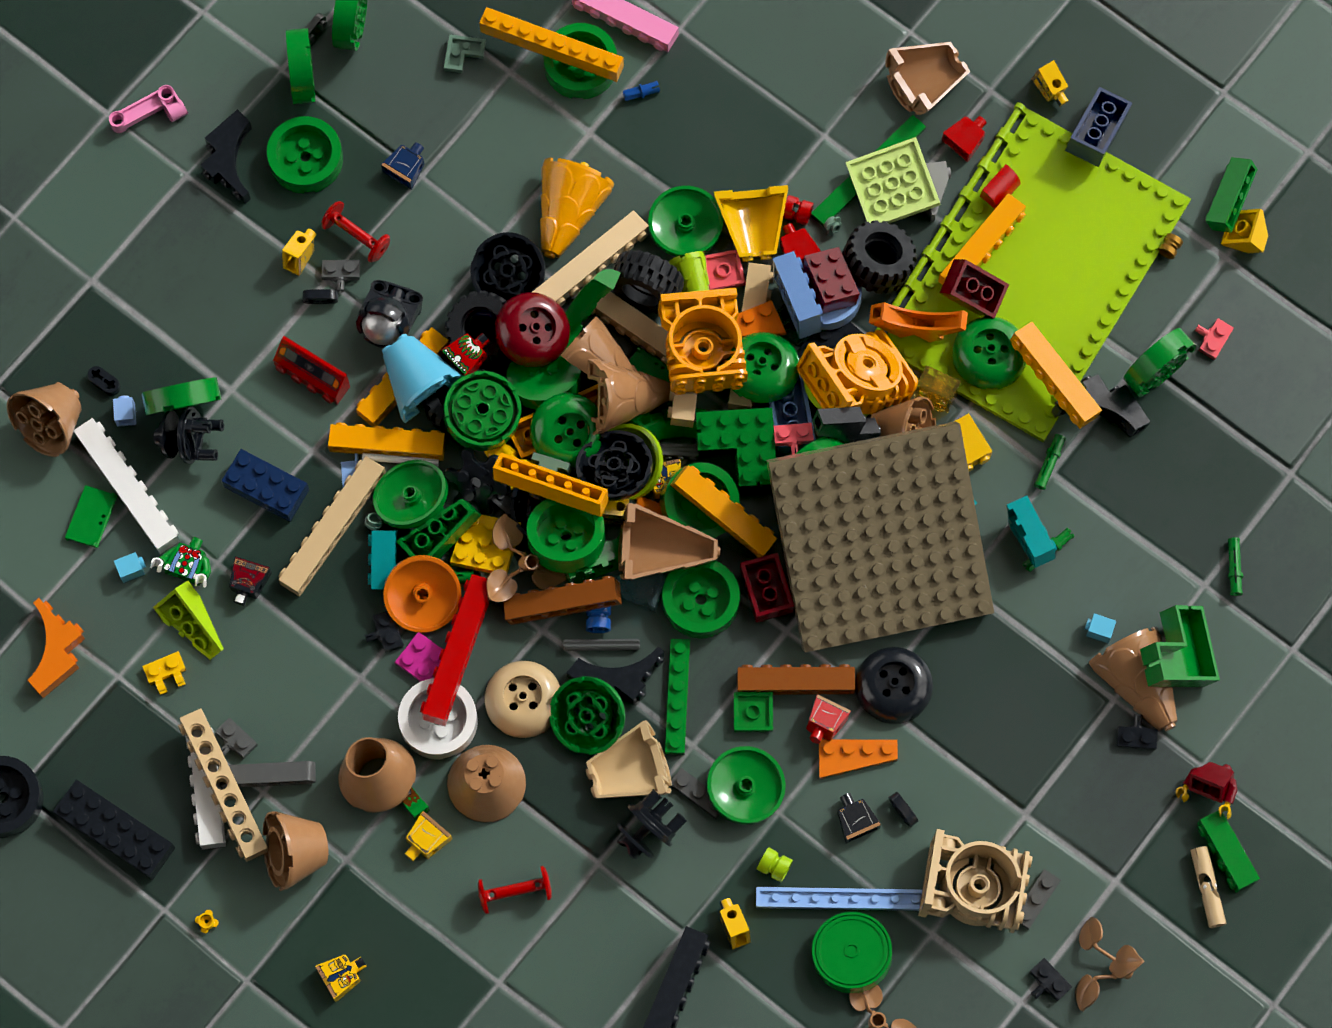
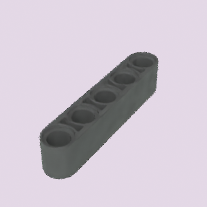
M313 761L229 765L239 788L316 783V763ZM220 782V787L226 788L227 784Z

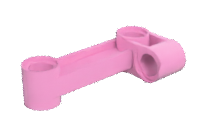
M163 85L159 90L122 110L112 112L109 116V122L114 132L123 133L127 128L162 109L165 110L171 122L182 118L188 112L174 89L169 85ZM165 94H171L169 98H163ZM116 120H122L121 124H114Z

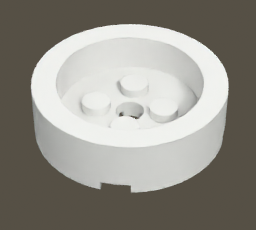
M434 678L417 683L405 694L399 706L398 723L405 742L415 753L429 759L440 760L453 755L456 756L468 747L475 736L478 717L471 695L460 685L446 726L435 725L423 720L420 708L423 701H427V688L434 681Z

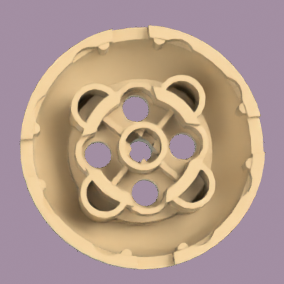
M516 661L503 666L491 677L486 687L485 708L489 719L503 733L513 737L528 738L545 732L551 726L549 718L551 716L550 703L553 695L560 687L559 682L550 670L532 661ZM533 683L537 687L535 690H529L528 686ZM514 684L517 686L515 691L509 690L510 685ZM522 694L526 695L525 699L520 698ZM531 702L537 703L536 709L529 708ZM516 703L518 708L511 710L509 708L510 704Z

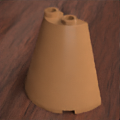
M951 42L899 47L888 50L885 67H889V75H887L889 85L897 100L909 112L914 111L916 115L927 113L970 72L967 64L964 61H959L958 50Z

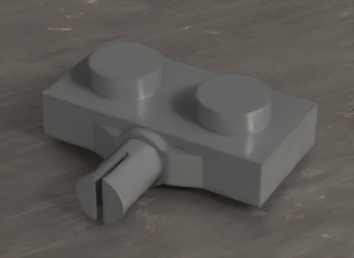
M322 260V280L337 282L336 291L340 292L341 286V292H344V282L360 280V260Z
M228 718L216 730V734L223 739L225 744L221 748L224 756L231 750L238 753L244 759L257 747V743L231 718Z

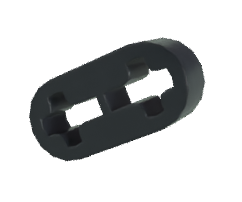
M332 289L304 290L302 302L306 304H335L338 302V291Z
M99 366L89 369L88 378L93 385L110 396L119 393L121 386L114 376ZM94 373H96V374L99 373L100 376H101V378H103V379L100 380V379L97 378V377L94 379L93 374H94ZM106 382H108V383L111 384V385L114 383L115 388H114V389H113V388H110V389H109V387H108V385L106 384Z
M898 792L888 797L892 806L909 827L919 822L914 812Z

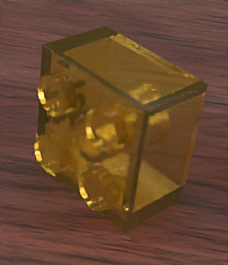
M926 365L918 381L914 397H927L932 402L934 409L939 412L945 411L948 413L958 394L961 381Z

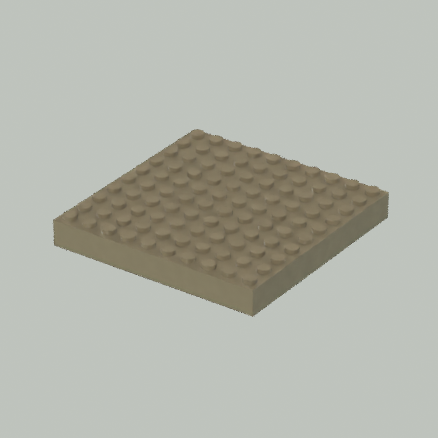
M955 421L766 460L800 641L804 652L994 613L960 423Z

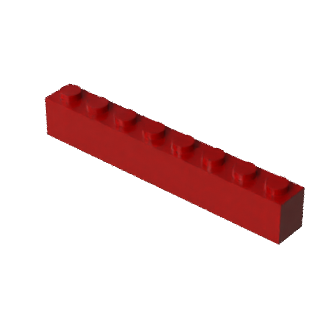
M472 574L470 580L467 579L465 582V595L459 599L458 608L460 609L458 614L453 616L451 623L453 625L452 631H448L445 639L447 643L446 648H442L439 655L441 662L439 667L436 666L434 669L433 684H429L426 695H428L427 701H423L420 708L423 720L446 726L490 602L486 587L487 578Z

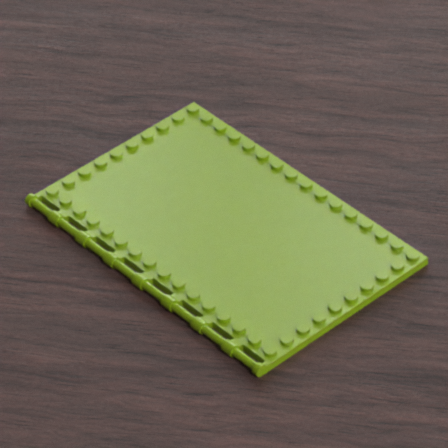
M1017 102L1013 113L1004 127H1001L995 136L996 140L987 154L981 158L974 175L967 186L962 188L950 213L945 215L940 223L938 232L921 253V259L891 305L899 307L907 293L911 291L914 294L905 306V309L923 312H954L964 310L968 312L967 323L981 318V316L941 295L939 292L942 284L938 280L942 271L995 210L980 197V194L984 187L1007 164L1020 179L1021 184L1012 193V196L1026 206V216L1021 223L1017 222L1013 226L1015 229L1009 237L1005 236L1002 239L1003 244L998 250L994 249L992 251L990 260L986 264L982 263L980 266L983 270L1009 284L995 317L1009 321L1018 329L1033 322L1081 382L1160 251L1158 248L1165 242V236L1167 233H1172L1189 205L1191 198L1108 152L1099 167L1066 152V147L1073 133L1031 111L1022 103ZM1019 115H1024L1025 117L1014 134L1011 133L1010 130ZM1001 144L1007 145L997 162H992L991 160ZM984 172L988 174L978 192L973 191ZM966 201L970 205L960 221L957 222L954 219ZM946 231H948L951 235L939 252L936 250V247ZM927 261H930L932 263L931 267L922 281H918L917 277ZM958 332L944 335L942 340L928 342L915 335L899 338L888 333V337L908 366L1043 443L1060 417L1055 418L1051 413L1055 406L1054 403L1057 401L1056 398L1047 391L1045 384L1036 377L1030 365L1026 364L1021 376L1007 387L1002 389H980L967 383L954 367L952 346ZM991 335L986 336L988 340L994 339ZM976 347V349H974L975 353H980L982 351L980 347ZM1000 348L1003 353L1008 352V349ZM995 360L988 361V364H996Z

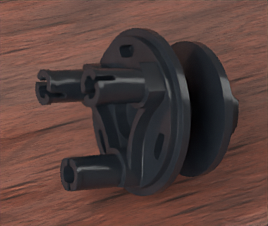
M186 407L182 411L180 418L175 411H167L159 423L160 426L153 433L154 442L157 447H161L163 455L168 459L175 458L179 451L182 461L186 464H192L196 460L217 461L218 450L202 449L203 436L205 433L210 434L211 431L223 432L224 421L223 419L207 420V418H202L194 407Z
M654 789L642 802L639 801L637 804L629 803L627 805L630 811L644 824L635 834L622 823L618 822L616 824L623 833L617 840V843L627 847L628 854L633 859H637L642 852L651 859L654 857L651 850L642 842L650 832L671 847V841L676 835L675 833L687 822L680 813H677L667 825H664L662 817L674 805L664 797L652 809L662 799L661 795Z

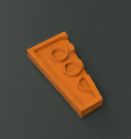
M822 739L819 743V779L897 761V740L832 739L828 741Z

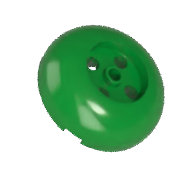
M981 317L967 323L966 330L958 332L952 346L953 364L958 374L972 386L985 390L986 388L1002 389L1014 383L1026 367L1023 356L1013 348L1010 341L1013 334L1019 329L1009 321L999 317H995V319ZM991 335L994 339L988 340L986 336ZM976 347H980L982 351L980 353H975L974 349H976ZM1000 348L1008 349V352L1003 353ZM995 360L996 364H988V361Z
M757 332L742 337L748 378L747 382L742 383V388L733 391L738 396H743L755 403L774 402L787 396L794 389L800 377L796 367L800 359L795 348L783 337L769 332ZM773 365L778 367L776 371L771 370Z
M576 393L556 394L541 403L534 412L530 423V439L536 453L568 462L572 469H576L577 456L584 445L592 441V448L588 447L584 450L586 451V457L589 458L591 455L596 454L601 447V441H599L601 435H593V432L596 431V423L592 422L591 417H598L597 405L585 396ZM564 416L566 418V422L564 424H559V417ZM579 420L584 421L585 425L583 428L577 427ZM569 428L573 430V433L570 435L567 434V429ZM560 435L562 437L561 443L554 441L555 436ZM575 439H579L581 441L579 447H575L573 445V441Z
M577 677L561 685L552 697L550 703L551 716H549L551 727L558 740L570 750L589 755L597 754L610 748L622 734L625 725L624 704L617 691L607 682L595 677ZM589 696L592 698V703L594 704H591L588 701ZM576 708L580 709L579 715H576ZM600 713L605 714L606 719L601 718ZM591 723L593 730L587 729L586 725Z

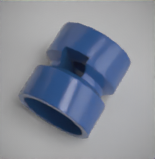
M611 607L586 611V615L589 616L586 619L587 632L607 633L611 631V619L608 618L611 615Z

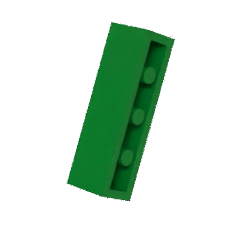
M1231 157L1229 164L1226 166L1223 179L1219 183V189L1206 215L1205 221L1212 230L1232 233L1258 170L1251 159Z
M1218 810L1200 819L1197 823L1198 832L1202 837L1206 838L1208 850L1212 855L1215 854L1220 871H1224L1228 877L1226 880L1229 887L1237 893L1257 883L1260 877L1223 812L1221 817Z

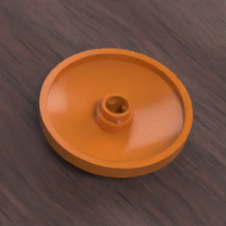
M428 555L412 556L399 562L387 576L383 591L384 603L391 618L401 627L413 632H431L445 626L452 620L454 614L457 613L458 602L461 597V586L454 570L441 559Z

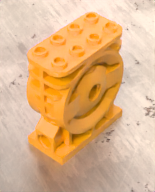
M736 288L660 295L658 315L661 320V327L668 331L665 342L667 369L669 370L670 391L675 393V395H683L686 392L702 393L705 390L718 392L727 388L738 390L743 387V382H747L748 372L746 371V360H744L745 352L743 350L742 335L736 322L739 313ZM687 333H689V334L684 338L683 343H680L681 339H682ZM699 348H705L707 351L702 352ZM732 356L730 360H725L723 365L717 367L721 363L722 359H727L728 357ZM717 367L716 371L703 373V371L713 370Z
M882 329L875 332H867L866 334L848 335L842 338L833 349L824 345L817 347L815 342L807 345L796 366L797 372L822 409L860 407L863 414H873L884 407H890L891 405H897L910 400L918 386V378L901 356L887 333Z

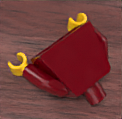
M1208 762L1201 767L1191 769L1183 782L1184 786L1178 787L1175 791L1177 798L1183 794V802L1189 799L1187 790H1190L1219 803L1224 801L1225 804L1219 807V814L1221 817L1222 812L1228 811L1227 819L1231 817L1230 805L1234 803L1237 794V781L1234 779V772L1231 766L1228 764L1220 766L1216 763Z

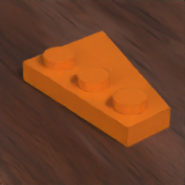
M772 300L738 313L736 322L741 330L742 337L757 332H769L776 335L780 334V336L786 335Z

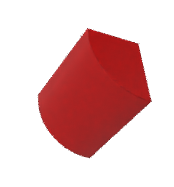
M1005 164L984 187L980 197L995 209L1008 193L1012 195L1020 186V179Z

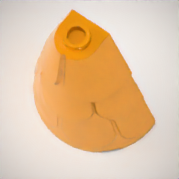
M546 158L541 168V252L544 253V256L554 259L555 257L560 258L580 235L582 228L611 194L614 182L607 176L605 179L602 178L601 172L586 165L558 158L557 161H553V158Z

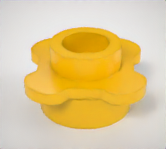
M206 910L205 913L195 918V922L201 927L202 933H208L209 929L217 927L219 924L218 920L213 917L211 910Z

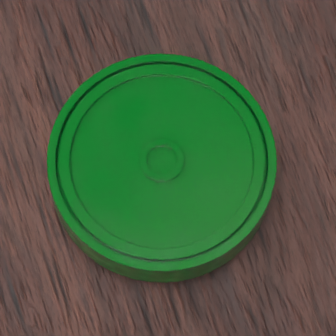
M562 356L544 367L528 368L511 361L507 370V380L515 387L521 405L536 410L541 403L553 395L560 393L578 394L584 382V372L569 363Z
M860 912L837 914L825 921L815 934L812 944L814 967L819 977L828 986L837 991L860 993L870 990L885 978L891 967L892 944L889 934L878 920Z

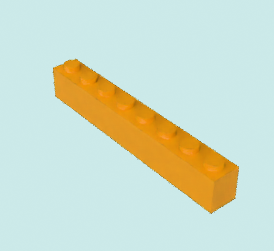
M486 7L479 22L481 33L615 82L618 81L624 67V57L488 7Z

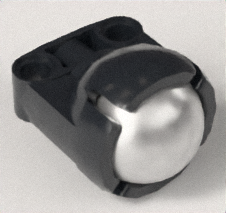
M383 280L373 281L370 291L356 317L358 332L360 334L364 333V339L367 342L380 348L392 345L402 334H407L408 336L417 316L421 313L422 294Z

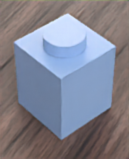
M119 396L117 399H113L114 421L117 427L136 425L135 402L133 398Z

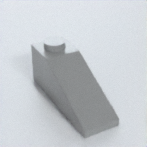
M946 161L926 163L941 204L948 179L951 178V169L947 167ZM940 205L929 209L930 222L935 221Z

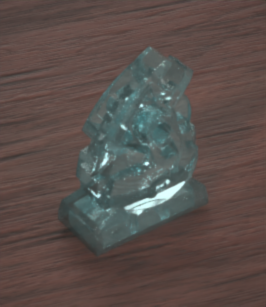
M667 572L634 580H623L620 576L616 578L620 582L621 595L625 600L638 606H648L650 611L656 613L662 596L663 586L668 576Z

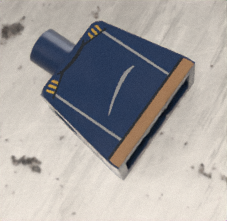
M417 142L413 144L411 149L400 145L381 164L382 172L412 190L424 167V158L420 156L424 147Z

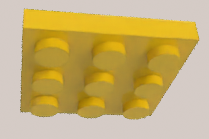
M481 515L456 542L450 564L486 573H491L498 569L505 570L508 573L514 552L509 547L504 550L499 549L494 544L492 538L493 527L499 518Z

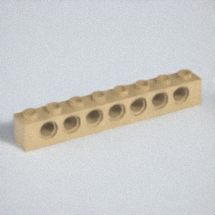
M202 708L180 717L181 724L178 725L182 736L186 735L189 740L186 742L190 753L194 752L197 757L194 760L199 771L203 770L205 774L202 777L206 787H211L214 793L211 795L215 806L219 804L222 810L219 812L223 823L227 822L230 827L227 831L231 840H236L238 844L236 850L239 857H244L245 861L248 862L267 853V845ZM194 730H200L203 733L200 737L192 736ZM203 747H208L211 751L209 754L203 755L200 753V750ZM215 764L219 769L216 772H210L208 767ZM219 782H225L227 787L220 790L216 785ZM228 799L236 802L233 807H227L224 803ZM235 817H242L244 822L236 825L233 823V819ZM249 834L252 836V840L250 842H243L241 837Z

